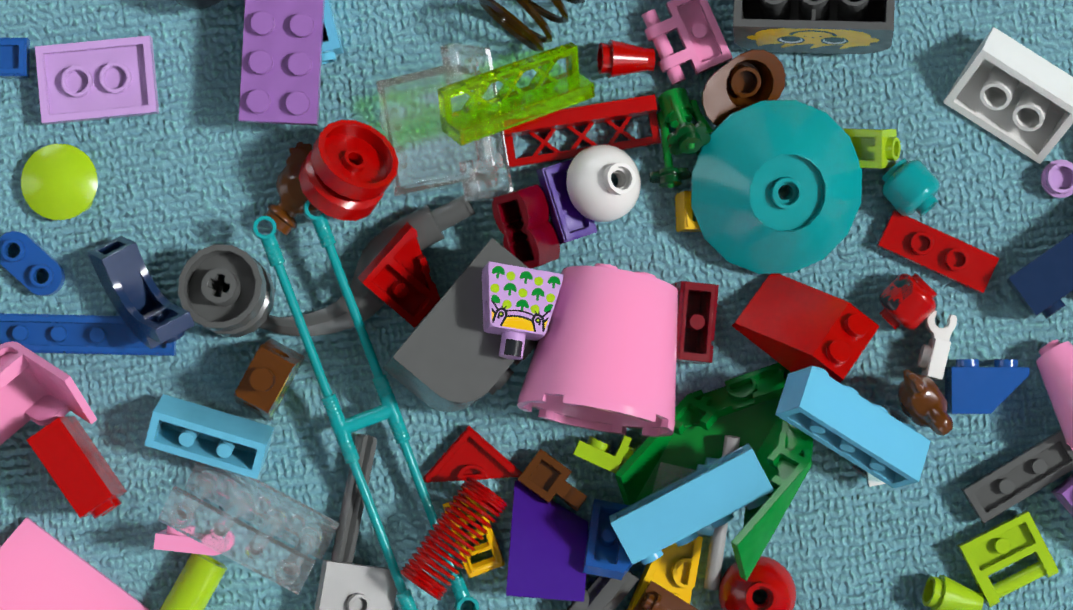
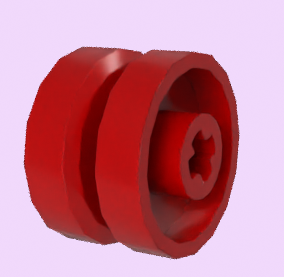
M339 120L328 124L319 134L313 149L301 165L298 179L303 194L322 213L339 220L357 221L369 216L378 205L384 192L397 175L399 162L394 147L375 128L356 120Z

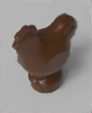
M298 142L295 148H289L290 156L286 160L287 165L278 176L276 182L280 202L279 204L268 205V211L263 215L274 219L277 229L286 236L292 229L297 228L295 218L298 215H304L303 206L308 200L302 192L298 178L301 165L312 150V144ZM310 203V214L318 212L319 210Z
M909 369L903 371L904 380L898 385V399L902 411L916 425L929 427L937 435L944 436L953 429V422L947 414L948 402L932 379L924 375L915 374Z

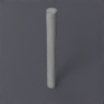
M725 435L722 457L739 449L740 437ZM728 522L715 528L713 536L710 537L703 586L705 589L719 590Z

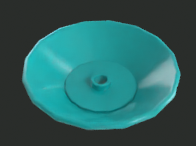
M763 100L730 114L710 134L711 140L708 144L702 146L692 170L691 208L704 239L727 262L757 274L794 273L823 260L848 235L861 205L862 168H860L859 159L850 136L826 112L797 100ZM783 185H788L789 194L784 198H780L778 195L779 188Z

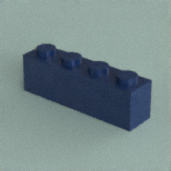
M1073 233L1007 279V283L1033 318H1036L1041 313L1046 319L1066 306L1061 299L1073 292Z

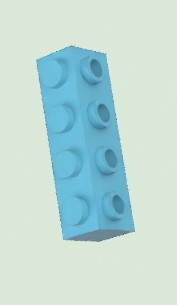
M812 365L788 374L775 413L776 416L892 488L919 482L931 441L919 434L914 426L900 422L888 414L884 407L872 404L861 397L857 390L842 385L831 378L828 372L820 367Z
M748 443L609 516V519L632 565L639 561L646 565L660 558L664 554L662 549L674 543L679 547L693 541L699 536L697 531L710 524L713 528H717L731 521L734 518L732 513L744 506L751 510L764 504L769 499L767 494L773 492L774 489Z

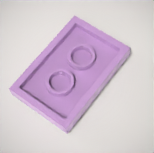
M151 36L35 46L42 124L48 125L159 114L153 39Z

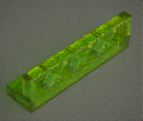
M572 42L437 89L442 131L461 146L595 97L594 83L579 74L578 48ZM566 57L567 72L551 76L549 72L557 60ZM531 69L537 72L528 86L522 88L516 86L524 72ZM497 81L503 83L496 97L489 100L482 98L490 84ZM463 93L468 94L470 97L463 108L452 112L451 98Z

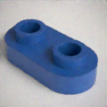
M12 231L0 237V264L29 291L40 296H51L62 288L65 281L63 267L30 236ZM16 243L20 247V253L17 257L12 258L8 253V249L12 244ZM45 269L49 277L45 283L41 284L37 280V273Z

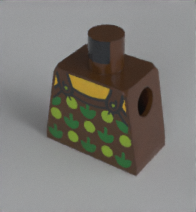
M272 338L262 344L234 393L236 403L271 421L305 356Z

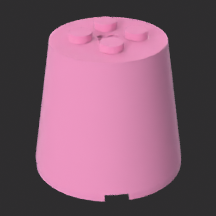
M597 263L595 266H571L564 268L561 274H564L554 310L545 336L537 342L518 397V408L525 412H532V407L539 409L538 417L589 430L626 435L627 428L642 429V435L645 437L673 435L676 400L677 288L670 283L657 279L653 274L622 270L609 264Z

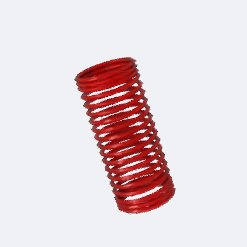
M466 477L464 483L461 484L462 490H457L459 496H453L454 501L449 502L450 507H445L446 513H441L443 519L438 518V524H432L434 530H428L430 536H424L427 542H420L423 548L416 547L419 554L412 553L414 559H408L409 564L405 563V566L402 567L403 570H400L403 576L437 600H441V597H444L443 594L447 592V588L426 572L447 586H451V583L430 566L451 580H455V577L435 561L457 575L459 571L436 553L460 569H464L462 564L438 546L464 563H468L467 559L442 540L466 556L472 557L468 551L459 546L446 534L471 551H476L473 546L448 527L467 538L476 546H480V543L453 522L468 530L480 540H484L482 535L470 528L455 515L464 519L482 533L488 534L487 530L472 521L459 509L474 517L489 529L492 528V525L473 513L464 504L476 510L492 523H496L493 517L478 508L466 497L475 501L496 517H500L499 513H503V510L507 507V503L501 497L471 477Z

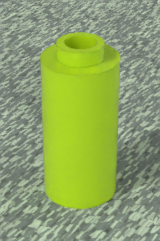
M191 553L160 610H204L225 574L227 567L209 555Z

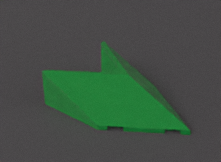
M775 363L724 381V387L703 394L702 390L687 394L675 407L673 435L648 437L615 473L624 504L632 505L695 472L698 464H705L706 457L721 458L725 435L740 437L739 448L749 443L774 491L767 494L769 499L764 504L748 510L745 506L743 529L731 541L740 577L746 581L812 466L813 438L775 415L787 376L791 373L780 363Z

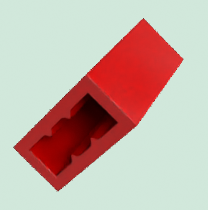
M75 416L58 417L26 440L80 518L92 515L94 519L99 516L103 517L122 504L118 498L127 492Z

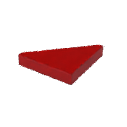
M469 425L427 472L423 480L425 483L464 481L466 477H471L475 480L519 477L523 472Z

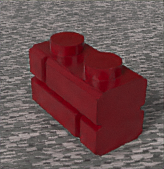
M687 281L672 283L671 285L678 290L676 362L692 364L712 363L714 346L711 345V341H714L719 285Z

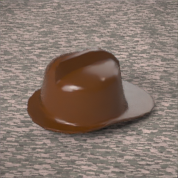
M754 49L731 59L706 82L702 92V106L706 116L714 125L719 126L730 114L759 101L777 100L785 87L786 74L782 63L774 54L765 50Z

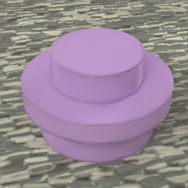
M1055 160L1045 166L1041 174V185L1048 195L1054 198H1066L1073 194V163L1067 160Z

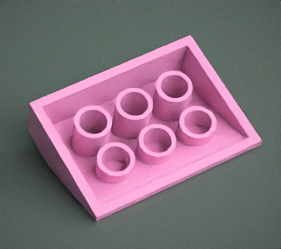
M28 517L23 520L0 547V610H150Z

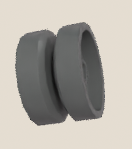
M215 244L199 250L186 262L179 276L178 295L182 308L190 312L193 321L222 337H241L254 332L267 320L274 306L275 288L268 271L246 251L233 245Z

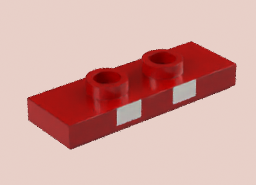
M895 210L891 212L876 245L981 294L984 293L999 260L998 257L908 216H902Z

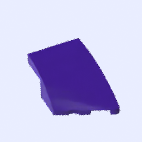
M514 480L506 596L584 602L586 573H583L589 522L553 500L548 504L516 480Z

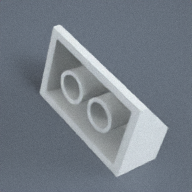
M993 27L970 58L943 103L1041 164L1073 124V77Z

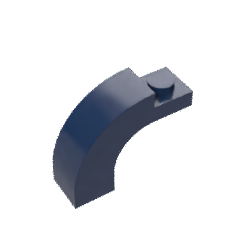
M120 236L88 252L95 272L113 306L130 330L147 347L153 349L162 343L174 342L183 337L186 330L195 326L190 312L171 303L158 289L145 266L136 242Z

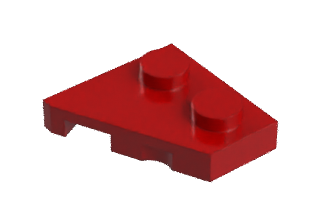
M406 222L357 278L415 328L437 304L440 297L435 283L431 280L430 268L426 257L420 249L417 231Z

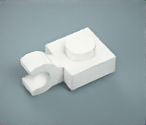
M934 311L925 320L926 328L931 333L932 339H929L928 345H922L918 358V367L923 368L921 375L935 380H942L951 345L950 337L957 325V317L949 315L946 326L939 328L935 324L937 311Z

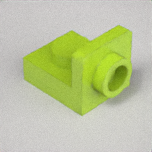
M842 128L852 140L859 159L860 168L883 169L892 168L896 164L901 151L900 140L896 137V129Z
M623 435L615 454L612 455L608 453L611 445L589 436L587 443L580 439L578 440L573 455L616 473L618 468L632 456L635 448L629 446L632 438Z

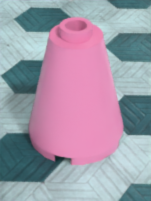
M1056 339L1038 351L1041 357L1038 358L1036 364L1065 441L1073 451V345L1069 341L1060 343Z

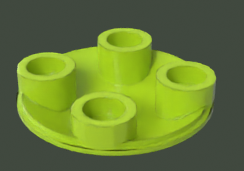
M51 144L40 148L27 160L21 174V190L25 201L37 214L51 220H67L80 215L82 212H86L92 206L97 192L98 176L90 157L82 150L68 144Z

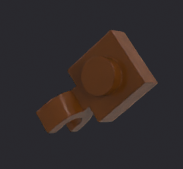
M542 449L538 451L518 478L519 483L548 504L557 495L568 506L578 511L587 498L585 494L566 482L572 471Z

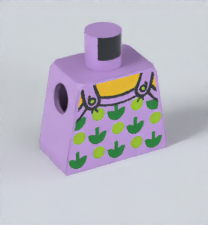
M490 261L483 267V329L486 333L502 335L499 351L500 357L522 360L525 339L539 341L545 336L564 274Z

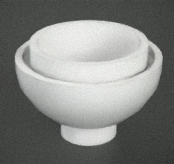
M595 145L582 150L572 160L567 172L566 185L572 204L583 216L597 222H609L623 217L634 207L639 198L641 180L635 162L626 152L610 145ZM612 173L618 177L617 187L612 183Z

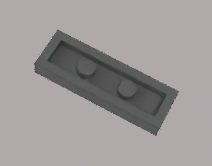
M1058 430L961 490L980 522L986 523L1072 471L1073 451L1066 443L1062 430Z

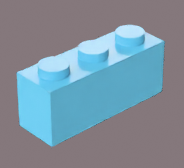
M163 394L153 410L144 446L257 479L265 463L275 427Z

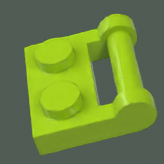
M1024 511L957 545L989 608L1000 603L999 599L1043 576L1049 578L1059 573L1029 511ZM1035 553L1038 562L992 585L988 577L989 575Z

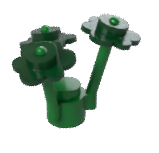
M680 87L667 90L658 98L661 111L657 113V119L661 129L665 168L649 173L651 183H659V186L662 188L680 186L682 180L691 178L692 173L689 171V168L673 167L672 154H693L696 152L699 155L702 146L710 142V134L713 132L700 112L697 101L690 100L687 90ZM692 116L695 118L698 124L694 125L693 123H691V121L693 120ZM669 124L672 128H676V132L669 133Z

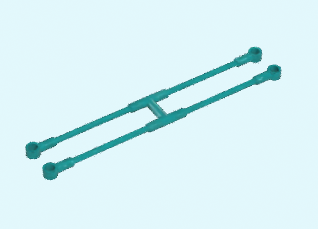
M307 200L303 206V213L306 218L312 221L321 247L326 249L374 376L372 381L381 405L345 419L338 398L331 391L283 265L285 259L275 236L277 226L274 219L269 216H260L253 222L252 232L255 237L261 240L270 266H274L324 397L321 400L326 409L336 440L340 446L345 463L350 465L398 591L396 597L398 598L399 605L402 610H418L411 590L406 588L358 462L360 456L354 445L351 433L387 419L396 444H400L432 530H434L432 524H438V517L408 441L410 436L387 375L383 374L334 246L336 240L327 216L324 213H321L319 216L310 214V202ZM260 221H267L271 225V232L268 235H262L258 232L257 225ZM438 546V547L441 548L444 552H446L448 555H450V556L452 557V554H451V553H449L448 551H446V550L443 549L442 547ZM443 557V560L459 571L457 575L447 568V571L455 577V580L448 578L456 600L454 610H461V604L467 600L472 602V610H479V603L470 596L461 570L457 569L456 565Z

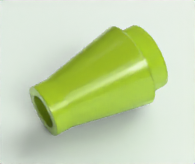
M939 575L938 577L930 576L926 581L922 602L924 606L930 607L931 610H982L984 596L982 593L973 591L944 575Z

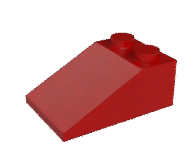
M778 273L768 275L732 325V327L791 373L813 365L826 370L829 376L839 383L844 380L880 327L851 303Z

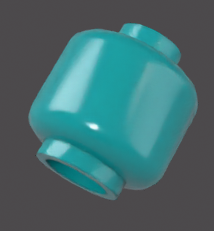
M904 158L882 177V180L885 182L882 188L883 195L902 216H909L915 212L923 216L938 203L934 196L940 188V183L920 160L908 162Z

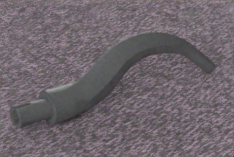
M466 194L432 211L428 205H425L392 223L370 240L362 251L350 283V288L363 322L379 311L385 302L367 288L357 277L406 222L416 229L421 251L445 239L442 231L476 214ZM343 296L324 309L303 315L310 336L337 333L354 327ZM269 315L267 320L259 327L274 333L300 336L293 316L277 317Z

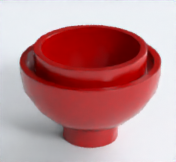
M766 556L759 558L747 581L740 577L737 563H733L724 573L719 585V603L722 610H793L796 602V587L791 574L781 563ZM757 589H763L767 593V599L762 604H757L752 599V595Z

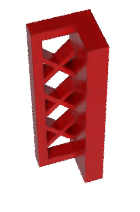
M655 94L502 119L509 168L575 158L579 152L588 148L577 149L582 140L590 146L597 145L586 135L594 124L603 122L616 131L609 143L603 145L627 150L661 144ZM648 115L652 137L635 139L624 131V128L632 118ZM625 119L620 127L612 122ZM587 125L582 133L574 128ZM567 129L579 137L570 150L559 151L548 143L556 130ZM550 131L545 137V139H542L540 136L536 134ZM620 134L628 139V141L615 142ZM530 135L541 143L532 156L516 159L512 137ZM544 147L553 152L539 155Z

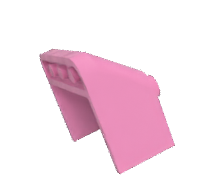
M11 341L0 345V445L30 420L38 425L46 426L58 417H65L70 411L90 424L97 420L70 375L18 342Z

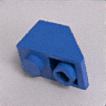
M956 359V367H945L947 413L991 414L1030 375V367H1018V359H994V367H979V359Z

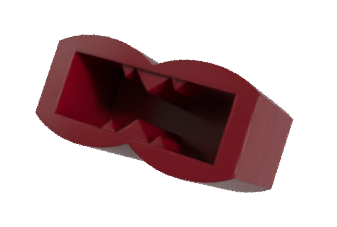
M538 184L493 198V216L499 230L504 234L503 247L530 269L559 258L560 245L558 236L553 226L548 222V201Z

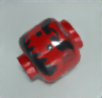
M916 272L912 276L902 273L880 293L879 301L884 309L879 314L895 330L900 325L908 330H915L935 311L936 302L933 298L937 293Z

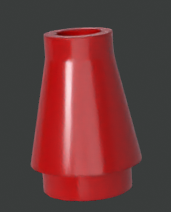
M611 39L608 43L599 44L597 53L599 74H607L608 78L654 70V48H643Z

